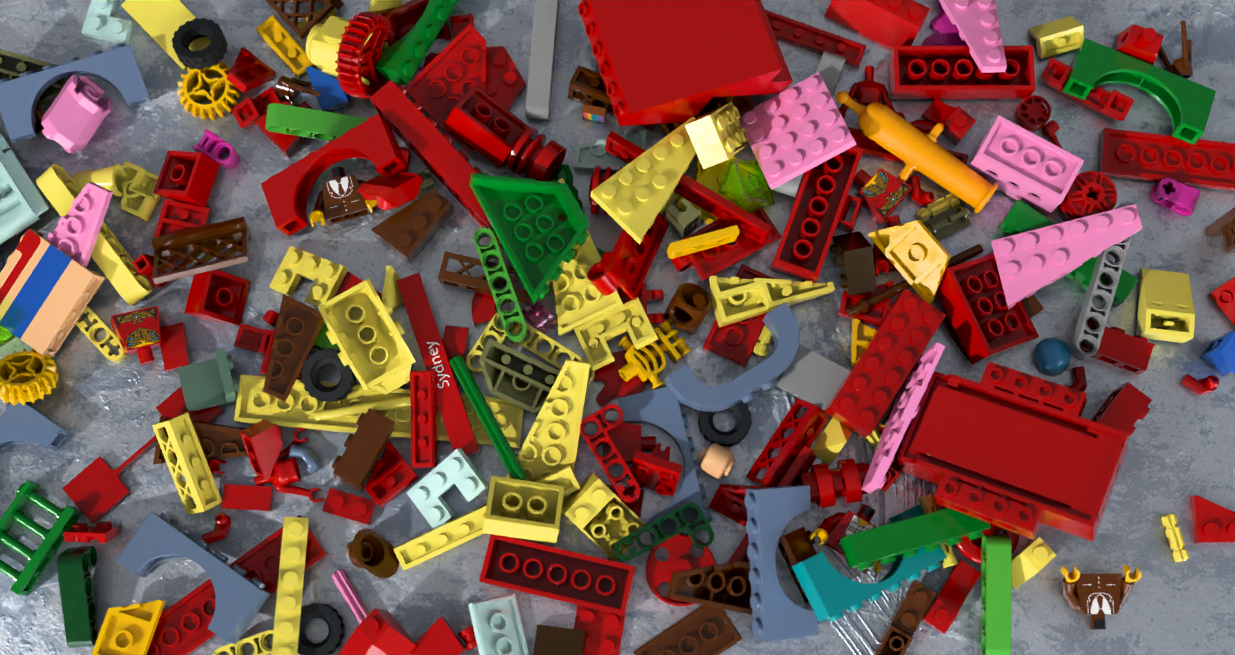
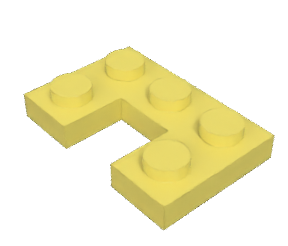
M290 246L269 287L292 297L301 277L310 279L314 283L304 301L318 308L319 305L335 297L348 269L340 264Z
M638 297L574 329L593 371L615 361L606 341L628 331L637 350L658 340Z

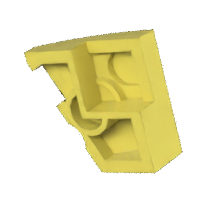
M125 161L123 168L126 169V178L122 182L124 195L121 199V209L149 223L162 196L153 193L159 176Z

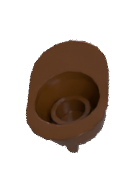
M371 529L358 531L353 541L349 542L346 546L353 565L366 569L379 578H389L398 570L399 560L393 550L394 547Z

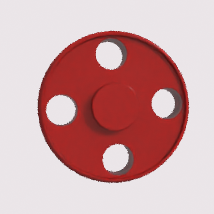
M679 534L653 548L647 558L645 568L647 583L654 595L669 605L679 607L690 606L695 603L662 596L658 591L659 585L664 582L670 584L672 572L716 565L715 558L708 547L703 549L702 557H692L690 555V547L693 544L688 535ZM657 549H667L669 558L666 561L657 560L655 557Z

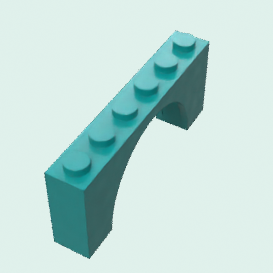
M916 505L889 520L890 523H895L924 515V512L920 505ZM941 545L939 549L931 552H926L925 548L917 550L918 555L905 559L903 555L895 556L896 561H893L885 577L879 582L871 584L856 582L843 576L829 563L823 552L792 566L818 621L821 622L829 619L831 623L844 616L842 611L849 609L850 612H853L864 606L862 601L868 599L869 602H872L882 597L881 591L888 589L889 592L902 587L901 581L907 579L908 582H911L921 577L920 571L925 569L928 573L940 567L939 561L947 557Z

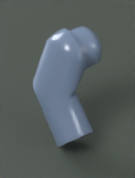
M291 444L289 456L302 458L306 463L305 469L307 472H317L321 461L313 449Z

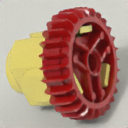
M360 12L353 17V20L331 15L324 24L318 23L310 30L306 41V54L314 65L322 69L323 73L337 78L339 86L342 87L344 92L350 96L368 99L382 88L383 84L388 82L377 70L376 65L385 50L397 42L394 39L396 33L393 31L394 26L391 24V21L386 16L377 13Z

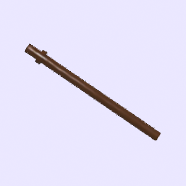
M977 244L951 257L946 269L982 253V246ZM904 280L864 300L862 298L857 301V304L846 309L849 317H853L861 312L866 313L869 311V308L912 286L907 280Z

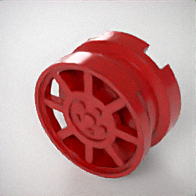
M1028 96L1016 108L1014 112L1015 122L1018 126L1030 132L1038 131L1049 120L1051 107L1048 101L1041 96Z

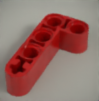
M609 404L586 417L580 424V431L619 498L627 504H632L640 497L639 484L608 433L622 424L623 412L618 405ZM609 411H615L619 414L616 422L606 420L605 416ZM587 424H596L598 426L597 433L594 435L586 434L584 429ZM607 444L610 446L611 451L608 455L601 456L597 453L598 446ZM613 465H620L623 467L624 472L621 476L614 477L610 474V468ZM627 476L630 478L626 480L628 487L636 489L632 498L629 495H623L625 487L622 483L619 486L616 485V483L626 479Z

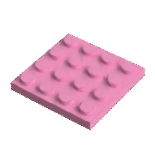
M819 72L755 106L752 111L746 112L739 119L741 127L747 131L745 136L771 190L857 145Z

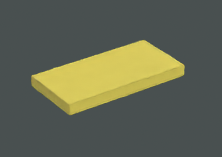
M126 0L122 3L121 6L185 72L187 67L178 59L172 46V38H174V33L178 30L179 26L187 21L196 19V17L179 0ZM209 37L197 38L189 44V49L191 51L202 50L210 45L211 39Z

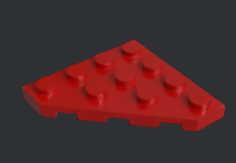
M470 24L404 87L408 94L419 103L469 156L475 149L453 134L443 124L454 107L475 85L486 93V40Z

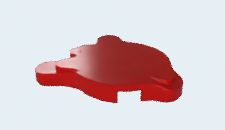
M626 350L612 352L615 361L595 371L594 381L604 384L603 389L596 397V402L600 407H605L615 398L641 393L650 382V380L642 382L638 375L627 382L622 379L619 369L628 364L624 359Z

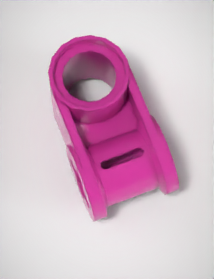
M205 129V135L192 148L196 152H201L213 159L225 169L235 168L240 162V156L236 150L219 136ZM230 152L228 158L222 159L226 153Z
M1164 178L1159 184L1151 188L1149 195L1155 204L1168 208L1179 215L1191 216L1199 199L1200 191L1171 178Z

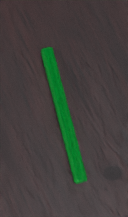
M455 356L449 363L512 479L525 480L527 476L463 357Z

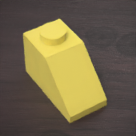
M1040 536L1028 541L1011 557V587L1013 589L1034 576L1057 556Z

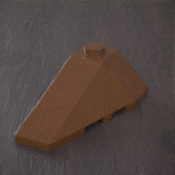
M736 561L672 572L667 597L753 615L750 605V598L752 596L751 583L749 581L750 563Z

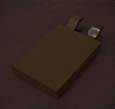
M537 624L533 655H584L587 631Z

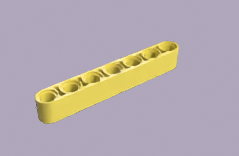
M52 164L36 180L38 187L61 217L69 212L73 201L81 192L69 174L57 164ZM103 221L91 257L121 297L128 304L135 306L153 290V287L145 275L138 273L132 263L134 260Z

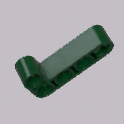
M687 503L618 540L614 546V554L619 561L629 562L685 531L695 547L704 549L713 542L714 532L701 508L695 503ZM686 509L695 510L697 519L694 521L686 520L684 518V511ZM666 520L673 521L676 526L675 531L672 533L664 532L662 523ZM700 530L706 531L709 535L708 542H698L696 540V532ZM644 532H650L654 536L653 543L650 545L643 544L640 541V535ZM635 537L637 545L642 550L637 551V548L634 547L630 549L629 556L626 557L625 554L620 555V545L624 544L626 547L632 545L633 541L631 539Z
M94 546L67 548L57 558L66 641L69 648L95 646L98 638L90 572L97 563V552Z

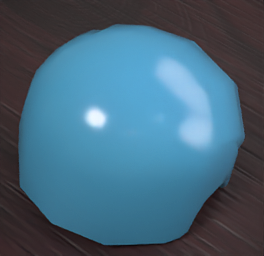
M1056 337L1045 338L1040 341L1034 352V360L1039 366V371L1049 376L1061 375L1066 371L1072 356L1067 343Z

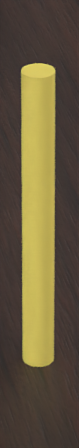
M411 396L315 411V419L319 421L361 414L362 412L367 413L369 408L374 411L411 406Z

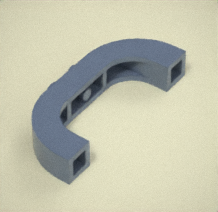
M785 302L767 313L762 320L771 332L774 340L773 354L733 381L720 387L705 385L695 377L689 366L685 364L666 376L664 383L680 402L699 411H721L736 405L740 401L744 404L749 402L756 396V391L761 388L763 391H766L776 384L774 380L787 369L797 353L800 339L799 327L790 307Z

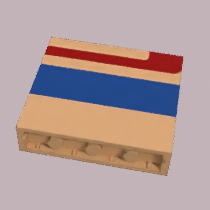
M28 229L22 235L15 251L7 258V263L0 272V325L41 355L55 356L105 277L98 272L88 270L42 238L43 233Z

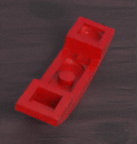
M1053 57L1050 58L1040 76L1046 84L1064 97L1091 111L1121 121L1125 119L1135 100L1116 90L1109 92L1099 86L1091 90L1085 100L1064 93L1063 89L1072 67Z

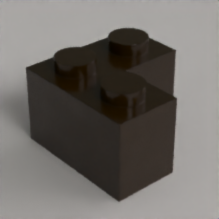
M860 231L833 236V245H830V252L832 258L836 259L838 267H841L842 274L838 275L841 289L844 288L849 296L876 291L877 286L871 244Z

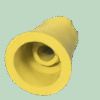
M116 164L106 168L73 173L72 180L81 191L88 182H94L113 191L112 196L122 197L124 195L122 182L125 181L126 173L120 164Z

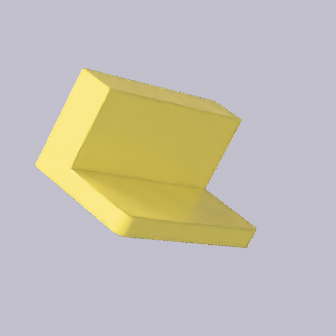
M1072 16L1029 28V34L1036 39L1037 56L1041 59L1077 49L1084 41L1083 25Z

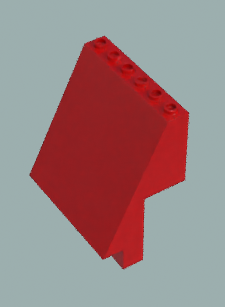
M582 0L578 5L579 15L584 23L586 35L590 40L593 55L596 57L600 75L603 77L607 95L610 97L614 115L617 117L620 126L683 123L693 116L696 117L712 97L779 94L793 82L761 0Z

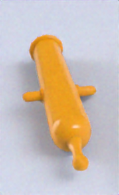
M846 91L837 92L836 101L851 108L859 117L857 124L860 131L866 137L905 162L906 166L898 175V179L904 182L913 171L918 170L974 207V213L976 214L982 210L997 190L998 183L991 184L937 143L936 139L944 129L942 123H937L929 134H924L884 104L875 102L867 106L862 105L850 98Z

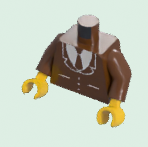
M335 167L330 170L332 181L323 183V190L319 192L314 210L310 213L309 218L312 227H315L314 224L316 222H321L322 226H325V219L331 226L373 214L372 208L377 206V201L366 200L362 194L357 192L362 183L365 182L364 180H357L355 175L346 176L344 167Z
M1072 565L1073 569L1068 573L1066 567H1062L1061 573L1064 576L1062 595L1077 614H1090V629H1106L1105 614H1118L1127 601L1134 582L1141 578L1138 566L1133 573H1130L1129 565H1125L1123 567L1124 577H1122V574H1080L1075 565Z

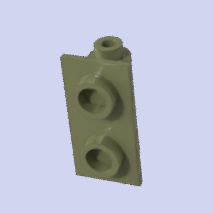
M959 204L923 222V224L940 241L970 226L971 222L968 219L970 211L967 207L963 209Z

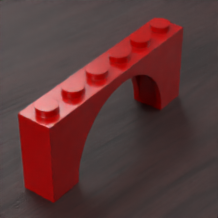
M379 113L261 183L276 228L287 236H291L308 226L306 204L310 190L318 177L327 168L341 160L348 158L370 160L374 163L376 169L387 179L407 167L390 124Z

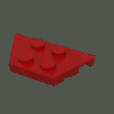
M504 46L486 47V94L507 110L511 109L515 99L526 88V83Z

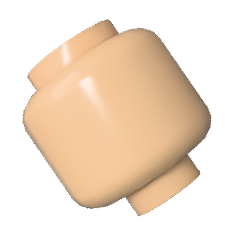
M713 443L709 448L704 446L698 457L702 461L700 465L701 470L716 479H721L723 476L728 477L736 461L733 459V452L716 443Z

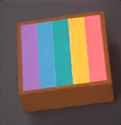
M589 104L583 105V120L605 124L607 117L605 108Z

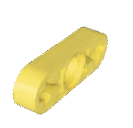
M86 307L75 325L107 359L113 362L125 360L127 356L116 334L95 311ZM84 313L88 315V319L92 323H94V325L90 326L86 322L82 321L83 318L81 316ZM104 328L106 330V337L101 341H97L95 339V332L98 329ZM111 343L119 348L120 354L118 356L113 354V350L107 344Z

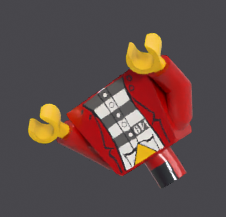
M863 504L857 515L851 511L846 513L838 512L824 519L809 538L812 539L816 536L820 540L819 547L825 544L845 556L840 540L847 535L876 528L875 525L870 523L876 511L870 506ZM880 561L874 562V567L869 568L874 571V578L877 577L881 570ZM869 569L863 570V573L866 574Z

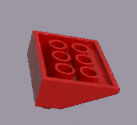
M994 253L945 269L937 289V294L972 365L1039 337L1022 301L1017 302L1015 306L1008 309Z

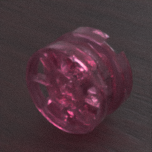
M538 300L535 304L531 302L528 312L525 309L522 310L524 317L543 334L547 333L544 330L545 328L554 327L558 323L555 317Z

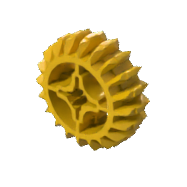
M222 61L211 66V68H204L203 70H193L187 67L189 73L187 75L181 74V78L184 81L177 82L179 88H181L177 91V94L181 97L179 101L184 106V109L191 113L193 117L197 118L200 116L205 121L208 116L211 120L215 121L217 114L224 118L223 112L225 110L231 113L230 105H237L234 98H240V93L237 91L239 89L227 80L231 67H227ZM207 76H219L221 78L209 79ZM207 84H208V85L210 86V88H211L210 93H211L212 96H210V94H209L208 91H207V89H208ZM210 101L211 104H199L196 102Z
M24 348L22 352L14 350L11 355L4 354V359H0V399L4 403L11 402L13 406L19 402L23 406L26 402L30 401L34 404L38 398L44 400V394H51V390L56 388V381H58V369L50 355H41L34 349L26 351Z

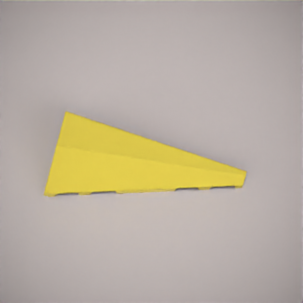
M710 276L709 278L712 308L719 328L768 313L785 302L790 306L832 293L835 290L833 282L814 283L812 281L796 282L787 279H740L739 277L721 278L717 276Z

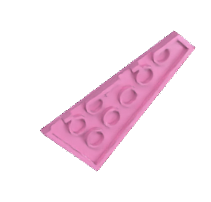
M938 0L951 23L957 26L962 41L965 40L969 46V53L981 73L1005 72L1007 63L995 0Z
M88 182L73 201L72 208L65 216L61 217L58 221L59 225L53 232L48 234L45 240L87 268L113 191L94 182Z
M1136 204L992 240L991 244L1008 309L1015 306L1022 299L1032 296L1037 290L1047 284H1052L1082 266V263L1092 257L1095 258L1102 254V251L1112 245H1117L1140 231L1142 223Z
M936 342L924 352L898 390L861 490L870 494L884 485L887 478L885 474L894 459V455L911 419L919 411L920 406L918 404L945 349L944 345Z

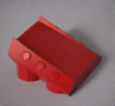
M398 172L388 179L383 174H380L362 183L357 192L362 194L366 200H376L377 207L382 210L396 209L417 197L423 179L415 173Z

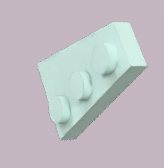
M647 129L628 136L627 134L619 135L645 150ZM603 139L576 145L574 170L594 172L595 165L602 167V172L606 173L607 166L611 167L612 173H617L619 168L625 167L627 163L605 151L606 141Z

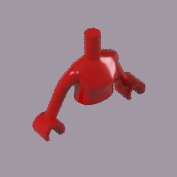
M866 66L865 80L852 85L848 93L849 97L854 99L857 94V102L866 106L875 102L880 103L881 97L884 105L906 119L902 112H896L893 108L886 86L874 81V67ZM845 104L838 108L843 119H845V112L849 108Z
M298 428L293 434L294 441L280 452L270 477L265 480L260 476H255L254 482L256 486L271 482L278 492L306 496L313 502L321 503L324 501V498L316 500L314 495L322 489L313 488L309 490L296 486H287L292 482L301 481V476L295 457L283 459L289 456L291 444L299 445L309 441V438L300 440V433L307 430Z

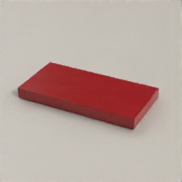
M741 264L736 275L740 279H774L744 264ZM767 313L720 328L716 319L702 349L746 368L765 326L762 320Z

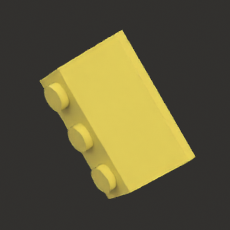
M491 475L482 533L556 544L565 486Z

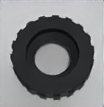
M196 18L192 21H187L178 27V30L174 33V38H172V46L178 59L185 67L188 66L193 70L211 68V66L218 64L227 52L226 47L228 45L222 29L211 19ZM209 37L211 39L210 45L202 50L191 51L189 49V44L197 38Z
M335 349L315 351L316 353L308 357V360L303 364V369H301V381L304 384L305 391H308L312 398H316L319 401L336 402L346 398L349 393H352L354 386H356L357 377L349 364L343 365L337 354L341 351ZM328 363L336 365L341 372L339 383L333 387L323 386L318 379L320 368Z
M740 401L728 408L734 412L737 419L735 427L728 432L719 431L714 426L713 416L717 411H700L698 418L700 432L706 440L711 442L710 444L716 443L723 447H732L740 443L748 434L752 423L751 411L748 409L749 406L747 403L744 404Z
M310 603L309 605L302 606L298 653L300 655H329L341 646V641L345 637V624L338 610L323 603ZM314 618L323 619L329 628L326 639L319 643L309 641L305 635L306 624Z

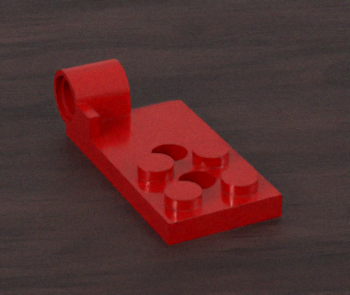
M755 198L740 208L772 226L764 244H760L740 232L734 245L724 244L670 260L679 273L693 266L702 281H705L710 276L718 275L778 241L781 235ZM717 219L681 240L731 226Z
M658 213L654 223L648 229L640 244L623 229L613 251L604 252L601 261L589 269L587 278L602 295H610L620 286L631 300L636 299L669 226V223L661 213Z

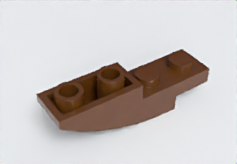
M913 580L904 598L900 600L873 655L905 654L913 640L916 629L937 594L935 590L917 580Z

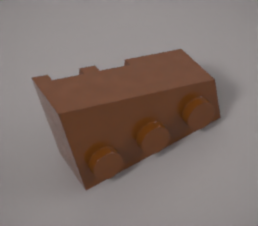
M433 189L373 227L371 231L376 238L412 264L455 210L450 201Z
M370 408L366 414L361 413L356 422V425L359 426L354 435L350 434L344 444V447H346L345 452L342 456L338 455L332 465L335 479L359 492H362L364 481L368 474L372 473L378 456L383 452L396 426L395 421Z

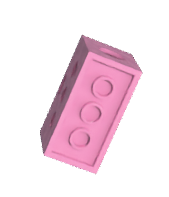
M998 116L982 139L968 167L991 184L998 183L997 190L1016 200L1020 199L1034 210L1048 216L1064 200L1084 160L1015 123Z

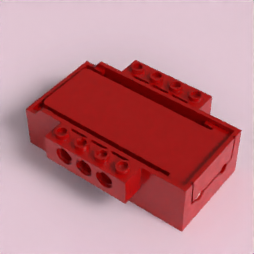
M988 361L980 383L953 374L945 375L936 371L933 372L919 404V411L912 421L897 460L903 473L938 485L934 497L936 503L1033 540L1040 523L1093 542L1127 453L1129 433L1082 418L1081 416L1086 405V393Z

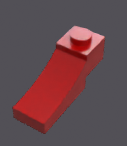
M959 559L958 564L954 566L937 591L922 621L940 634H945L959 614L958 612L981 576V573L962 559Z

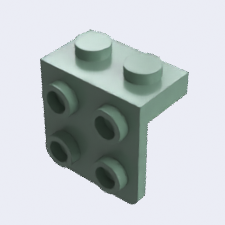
M224 348L215 350V359L178 368L179 379L188 411L236 402L235 392L239 391L238 381L236 377H231L230 370L234 369L231 355L226 356Z

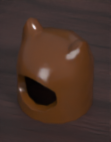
M683 283L679 285L664 312V318L669 319L675 327L687 330L688 335H692L697 331L712 306V298L702 287L692 283Z

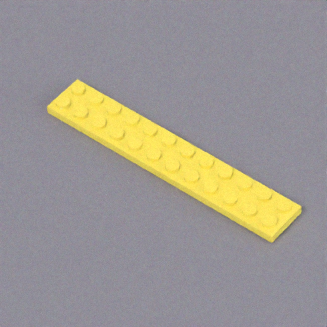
M240 374L234 422L256 424L266 419L277 424L279 427L355 434L359 427L356 425V422L361 414L316 421L315 411L411 396V390L397 388L384 395L377 390H364L362 385H356L352 393H349L346 398L336 402H325L312 398L309 392L305 391L302 381L296 379L286 402H283L262 392L265 381L264 376ZM320 382L325 387H333L338 384L331 382ZM461 394L477 444L494 446L467 395ZM484 396L511 448L520 449L524 409L502 398ZM436 401L437 441L450 442ZM411 406L376 411L395 421L396 426L390 437L411 439Z

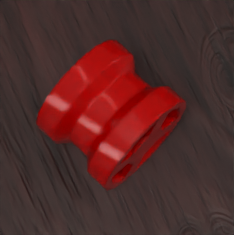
M473 625L458 633L459 637L465 642L466 651L477 647Z

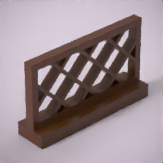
M266 0L302 39L309 34L314 25L320 23L334 8L340 10L345 5L341 0ZM309 2L308 13H299V4ZM314 2H324L326 4L320 12H314ZM286 3H294L293 13H284ZM298 18H308L307 25L300 30L297 25Z
M244 216L152 238V246L154 248L152 279L154 283L158 284L249 262V240H251V233ZM225 247L229 248V249H228L226 252H224V253H221V252H220V251H222ZM237 251L242 253L241 255L232 256ZM205 253L201 259L197 258L200 254ZM213 257H216V258H217L215 261L208 262V261H210ZM179 258H180V259H183V260H182L181 262H179L177 265H176V264H173V263L176 262ZM193 263L191 267L185 268L188 264ZM167 268H168V269H171V270L168 271L167 273L161 274V273L164 272Z

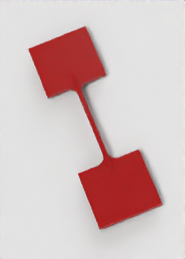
M179 387L156 407L162 416L176 417L188 413L191 420L211 423L223 412L219 406L188 411L182 387ZM156 435L117 469H111L102 457L99 456L62 488L91 524H94L130 493V490L120 480V473L157 441Z
M606 484L618 496L613 486ZM625 487L623 495H629L632 498L636 489ZM640 489V497L636 502L632 504L625 503L639 518L641 517L645 491L643 489ZM577 605L574 630L587 631L584 655H619L625 616Z

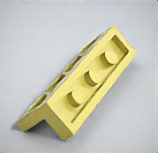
M184 413L170 420L152 425L187 515L204 512L222 503L220 493L189 414ZM163 427L166 428L169 438L165 435ZM173 452L176 454L178 460L174 458ZM181 475H184L186 482L183 481ZM190 496L193 498L196 507L193 506Z

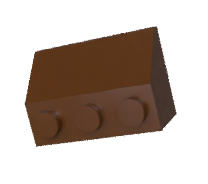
M802 527L780 537L777 545L808 608L812 606L792 566L819 553H816L813 546L816 543L814 537L812 539L809 538L812 534L811 531H806Z

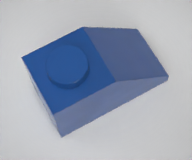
M310 66L306 68L313 89L321 93L320 96L316 97L322 111L335 112L351 106L349 99L352 96L342 90L337 78Z
M1232 331L1214 339L1199 357L1222 376L1230 372L1235 373V333Z

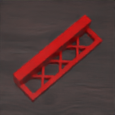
M797 398L746 477L760 486H778L804 445L809 448L811 447L829 417L818 406ZM801 407L806 408L807 411L804 416L797 418V413ZM793 427L792 434L784 438L785 431ZM780 447L779 454L771 458L772 451ZM767 467V472L762 480L756 477L761 469Z

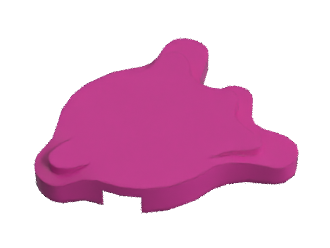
M938 2L939 15L930 22V27L936 30V34L926 37L922 46H968L966 41H962L957 26L951 23Z

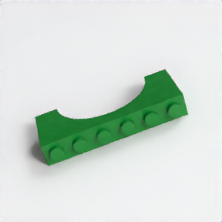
M1084 39L1074 57L1072 69L1063 89L1064 93L1085 100L1091 90L1104 84L1116 83L1136 87L1150 94L1166 109L1171 118L1173 137L1192 145L1197 142L1205 131L1216 93L1215 90L1089 39Z

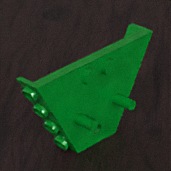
M471 173L469 186L533 304L539 298L543 300L551 288L548 286L550 282L558 280L564 270L561 268L563 264L571 262L576 254L574 250L578 244L582 246L589 236L586 232L589 222L567 184L554 180L546 182L537 181L533 178L518 179L508 175L490 176L486 173ZM563 215L567 220L562 222L558 219V216Z

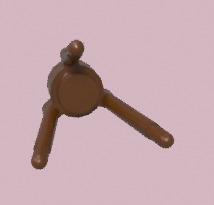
M1183 20L1181 21L1183 57L1175 59L1173 61L1174 64L1171 66L1162 45L1158 52L1168 72L1187 79L1193 76L1192 41L1190 39L1187 40L1186 21Z
M281 76L276 84V92L282 94L281 99L296 107L300 104L293 100L292 96L296 97L299 91L315 96L321 95L318 91L306 88H313L311 82L298 80L293 77Z

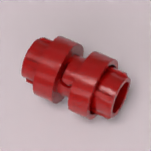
M853 458L837 461V468L829 469L827 463L811 465V472L799 475L800 485H810L811 503H817L819 508L835 506V498L840 497L843 498L845 504L861 502L862 495L869 494L861 490L869 470V465L865 462L856 464Z

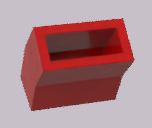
M847 195L837 229L852 233L863 205L861 198ZM849 206L855 208L851 222L845 221Z

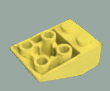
M732 102L726 103L685 125L703 169L729 160L749 145L748 139L745 136L747 131L741 127L739 111L733 106Z
M1141 268L1136 335L1152 340L1185 343L1193 339L1195 311L1189 274Z
M592 473L580 485L581 489L573 492L562 503V512L612 561L616 562L618 560L614 554L616 542L644 527L646 524L603 481ZM635 537L631 539L633 543L636 541ZM624 544L620 545L621 550L619 554H624L631 545L628 547Z

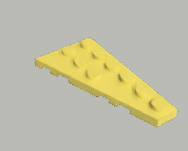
M694 116L591 191L590 196L639 244L678 185L682 175L685 174L694 156L697 155L685 127L686 124L696 119Z
M563 178L557 180L560 183L566 184ZM563 215L558 216V219L562 222L567 220ZM588 229L586 232L589 236L584 244L576 246L574 249L576 254L571 262L563 264L561 268L564 270L556 282L552 280L559 336L623 305L617 290L610 295H602L587 278L589 269L602 259Z
M573 360L565 361L517 455V459L527 476L525 481H537L569 465L574 472L590 363ZM571 493L563 497V502L571 495Z

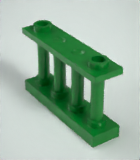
M27 480L26 483H23L18 488L17 496L0 519V544L1 542L27 558L28 562L24 570L19 572L0 559V572L13 580L14 584L10 590L17 595H28L64 542V532L72 528V525L76 524L83 514L81 510L73 506L67 505L63 509L36 493L40 484ZM29 501H32L56 517V522L51 529L47 530L22 513ZM15 522H18L42 538V543L37 550L33 551L7 534Z

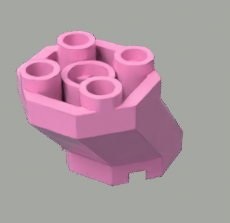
M73 74L67 80L49 109L43 114L41 124L44 129L42 133L46 138L55 140L62 145L63 149L70 154H73L75 151H82L105 116L112 110V100L109 97L105 99L103 97L105 93L103 88L89 77L82 75L78 78V74Z

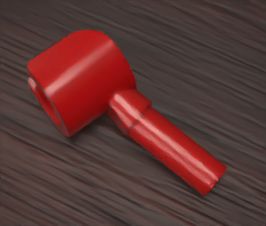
M1051 120L1043 126L1042 134L1050 138L1054 145L1062 148L1055 135L1059 130V125L1054 120Z
M269 310L263 316V320L273 326L279 314Z
M211 459L207 461L211 473H225L219 470L220 463H227L225 460Z

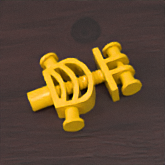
M670 320L665 321L659 328L654 329L658 337L656 341L659 345L652 342L637 350L634 344L628 340L627 335L618 343V347L622 346L627 351L624 359L628 364L619 369V374L624 381L627 382L638 375L642 382L650 380L653 385L652 390L659 389L665 385L664 381L661 382L659 375L666 366L664 352L668 354L675 364L679 362L680 358H684L692 352L693 349L688 348L684 343L686 341L685 338L679 339L676 336L679 331L672 328ZM673 339L675 343L671 344L669 340Z

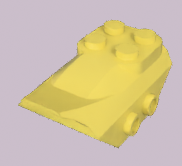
M369 278L318 306L329 329L326 335L332 345L337 343L341 352L337 353L344 366L349 364L364 390L374 389L387 395L410 382L411 366L416 361L401 336L405 332L398 320L393 322L389 315L393 310L386 299L381 301Z

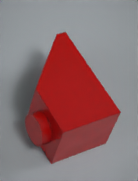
M263 419L240 431V435L253 472L266 480L273 471L283 443L281 440L282 432L279 426Z

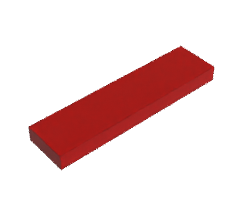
M410 371L412 468L436 467V371Z

